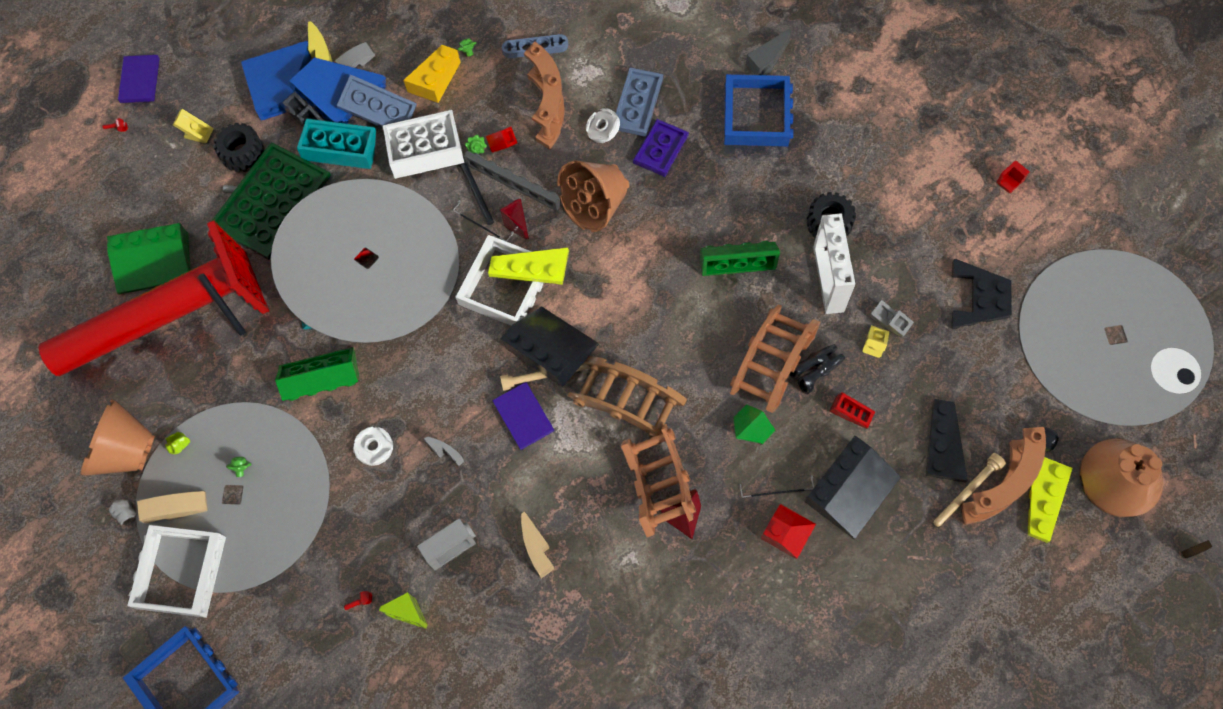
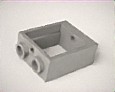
M459 518L417 547L426 562L436 571L475 545L476 543L473 538L476 535L467 521L462 523Z

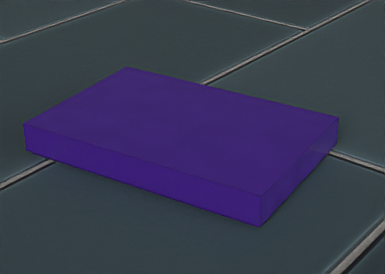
M158 55L124 56L118 101L120 103L152 102L155 100L160 60Z
M657 119L633 159V164L665 177L689 136V132Z
M527 382L492 400L520 450L554 432L553 426Z

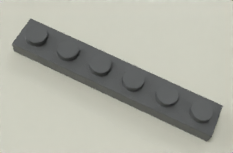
M469 151L465 153L464 159L469 167L555 211H558L560 208V198L555 192H548L539 184H533L525 177L517 176L509 169H503L497 166L495 162L483 159L477 153L473 154Z

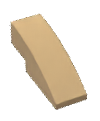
M205 491L164 495L137 501L139 520L145 524L163 519L169 521L208 511Z
M523 512L521 514L524 543L532 564L542 579L554 570V566L544 553L549 549V545L527 514Z

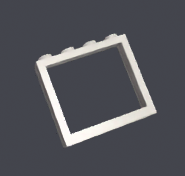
M842 214L823 215L813 245L825 314L842 313L845 311L855 287V279ZM850 277L851 282H845V278Z
M488 235L456 295V300L460 306L512 326L528 315L527 311L529 307H533L536 300L535 295L537 291H541L543 282H532L515 317L471 300L470 297L495 250L506 255L532 252Z
M149 525L147 534L144 535L143 549L138 557V568L133 575L134 583L128 595L130 598L127 606L139 610L207 618L226 537L213 532ZM161 536L208 541L192 609L144 603Z

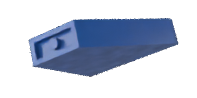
M308 41L299 42L241 61L253 104L261 121L287 113L280 103L294 92L290 87L289 80L311 61L312 57L308 50Z
M315 57L289 80L290 87L326 121L348 124L349 119L353 115L337 108V104L350 74L385 89L386 77L384 75Z

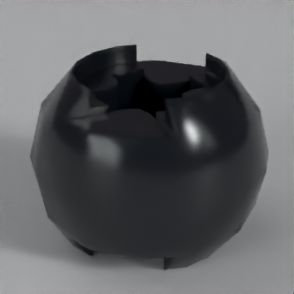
M1044 427L1046 436L1045 452H1048L1056 447L1059 437L1052 428Z

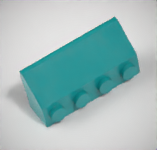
M306 119L297 150L301 158L307 161L371 169L375 157L376 129L375 127Z

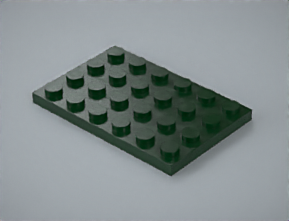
M271 142L212 221L214 220L238 244L270 260L275 235L286 215L302 199L323 188L331 174L325 169Z

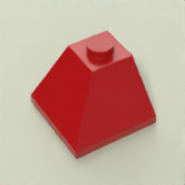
M780 504L761 539L797 559L816 523Z

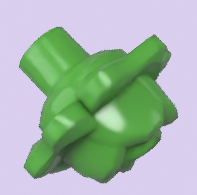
M471 39L462 40L459 42L460 47L457 50L466 52L467 57L474 55L472 49L476 42H472Z
M476 134L467 139L468 142L465 143V146L469 152L473 154L484 153V148L487 147L484 137H479Z
M234 457L231 459V463L226 465V468L235 471L236 477H243L244 470L252 464L246 461L244 457Z

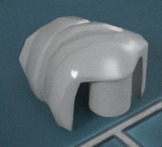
M116 500L109 509V513L114 519H117L120 525L124 524V521L136 516L130 500Z

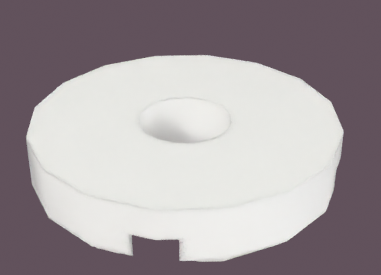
M607 108L600 109L597 113L594 112L586 124L587 135L596 143H605L611 140L619 130V117L614 111ZM606 122L605 126L600 129V125Z
M368 427L362 430L354 440L353 451L357 459L363 464L369 466L379 465L391 456L393 441L389 433L383 428ZM371 442H378V447L375 450L371 451L368 449Z

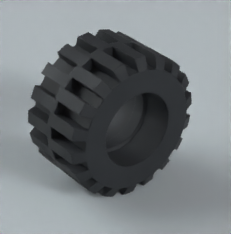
M239 123L229 124L227 128L223 127L221 132L216 134L217 138H214L213 142L215 144L213 147L225 167H228L231 171L240 172L242 170L245 172L248 168L251 169L262 155L264 146L256 131L250 125L247 126L245 123L241 125ZM245 144L241 149L233 151L238 145Z
M827 192V195L823 193L819 198L816 197L810 205L806 224L809 227L808 231L813 233V237L816 239L823 214H842L845 233L848 236L856 218L855 206H851L852 201L850 199L846 200L845 195L841 197L836 192L835 195L832 192Z

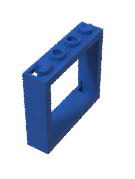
M726 74L724 145L788 147L790 139H793V129H790V124H793V113H790V109H793V98H790V94L793 93V83H790V76ZM733 88L784 89V132L732 131Z
M187 626L183 627L123 677L144 709H163L142 678L190 639L227 689L205 709H221L240 691L236 687L238 685L237 681L231 675L228 676L224 671L226 669L225 665L219 659L216 660L212 655L214 653L213 649L207 643H203L201 640L202 634L196 628L192 629Z

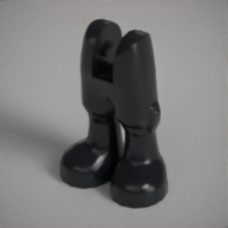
M835 344L817 352H812L806 360L798 363L794 372H790L789 375L793 379L800 377L798 385L803 393L807 395L811 393L814 389V382L818 378L829 375L831 371L845 360L843 354L836 356L832 360L828 358L838 349ZM813 366H816V368L813 371L801 376L806 370Z

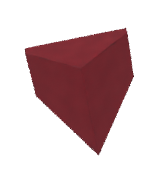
M520 198L500 209L505 228L524 239H529Z
M697 489L690 490L691 500L696 509V512L693 513V520L689 522L687 515L683 514L666 521L690 539H693L701 509ZM680 502L661 510V513L678 508L682 504Z

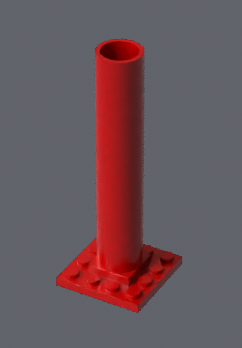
M214 220L207 223L209 228L207 233L215 244L213 249L217 258L40 343L38 349L42 361L55 376L64 375L214 302L198 279V276L203 273L221 297L236 291L238 296H242L246 303H251L254 310H259L262 314L269 312L270 310L246 251Z

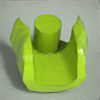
M176 432L165 438L167 441L165 447L168 453L173 455L182 452L190 443V439L182 432Z

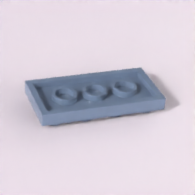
M629 68L616 110L620 120L618 131L647 136L664 74Z
M351 74L337 104V108L382 128L383 125L411 119L417 103Z

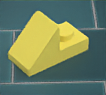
M183 109L179 111L173 123V126L185 132L184 138L205 144L214 129Z
M871 325L863 352L880 358L886 349L889 331Z

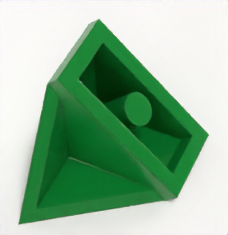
M747 404L733 417L736 439L763 444L776 431L763 411Z

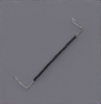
M460 214V215L463 216L464 218H466V219L470 220L471 222L477 224L478 226L482 227L483 229L487 230L488 232L492 233L493 235L497 236L498 238H501L500 236H498L497 234H495V233H493L492 231L488 230L487 228L483 227L482 225L478 224L477 222L471 220L470 218L464 216L463 214Z
M811 476V481H812L813 488H810V489H797V490L778 491V492L754 494V495H749V496H743V495H742V489H741V484H740L741 497H750V496L753 497V496H761V495H769V494H778V493H787V492H796V491L812 490V489H814L813 476Z

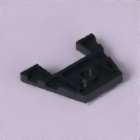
M954 259L952 262V277L972 279V312L954 310L952 312V329L1010 318L1012 315L1011 280Z

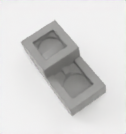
M364 42L348 50L335 61L338 64L355 68L359 64L364 66L375 54L368 43Z
M882 300L878 302L868 315L884 328L901 337L907 333L914 323L900 310L896 312Z
M424 438L427 445L439 458L446 453L458 466L464 462L462 456L451 446L435 438Z

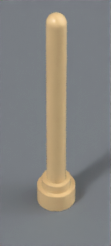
M583 363L577 371L590 369V366ZM541 372L516 377L508 376V374L500 376L503 391L510 390V387H514L515 384L548 378Z
M993 453L987 459V466L934 520L933 523L936 527L941 526L993 471L1003 468L1006 462L1000 455Z

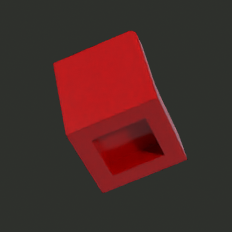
M512 127L485 136L492 153L517 144Z
M1015 160L1000 174L996 183L1008 193H1012L1025 181L1030 171Z

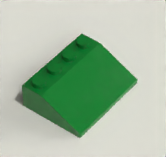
M181 223L107 236L108 257L118 295L155 288L191 270L188 232Z

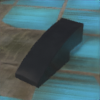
M296 91L292 92L280 103L303 128L306 119L324 121L310 105L306 104Z

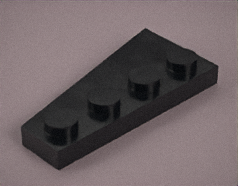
M934 399L926 476L966 483L968 478L955 402Z

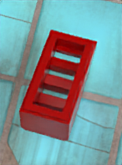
M843 392L835 397L829 412L866 429L869 427L875 414L874 410ZM848 406H851L850 411H846ZM856 409H858L859 411H858L857 415L855 416L854 413H855ZM863 412L866 413L864 420H861Z

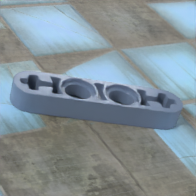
M562 34L508 40L502 44V53L506 58L525 57L524 52L526 50L522 49L524 45L531 46L534 41L539 45L547 43L548 46L544 49L549 54L564 52L568 49V39Z

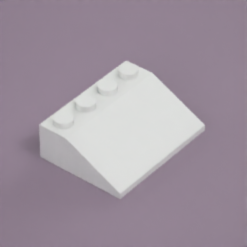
M452 110L383 125L389 164L395 179L465 163Z

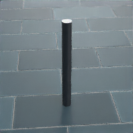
M467 163L461 165V169L487 224L492 225L494 220Z
M204 273L200 274L198 279L237 333L240 336L246 333L245 329L207 276Z

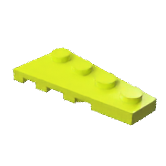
M561 248L492 256L488 275L489 277L563 285L569 249Z
M1044 457L1041 470L1029 491V536L1046 543L1050 542L1073 468Z

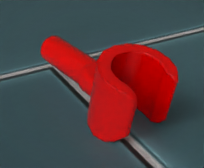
M121 118L116 119V123L102 126L103 129L117 128L120 132L128 130L127 123Z
M360 592V599L344 605V609L348 610L357 605L370 604L372 602V592Z

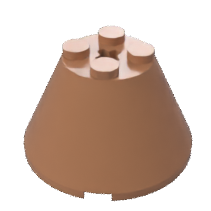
M570 161L560 169L557 186L561 188L562 195L559 196L560 201L570 219L583 230L589 229L591 232H597L607 226L629 188V181L624 178L616 164L607 165L584 161Z
M111 399V406L107 405L89 445L91 449L88 456L84 459L81 475L89 476L142 471L147 455L152 448L155 435H152L147 428L117 401Z
M1107 439L1095 444L1084 455L1080 465V476L1084 485L1083 490L1087 497L1099 509L1117 517L1139 516L1151 510L1158 503L1164 484L1161 459L1149 448L1126 439Z

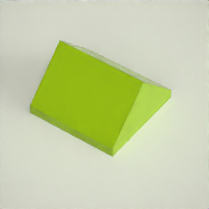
M408 592L382 605L379 609L380 612L388 617L425 629L428 626L417 600Z

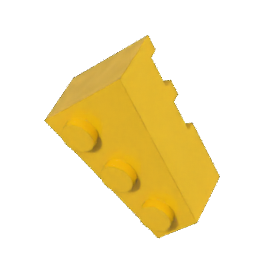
M441 45L403 80L407 92L439 103L461 63L458 50Z

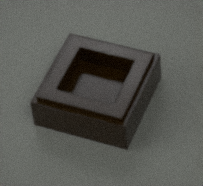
M1207 540L1182 551V554L1188 559L1211 549L1213 546Z

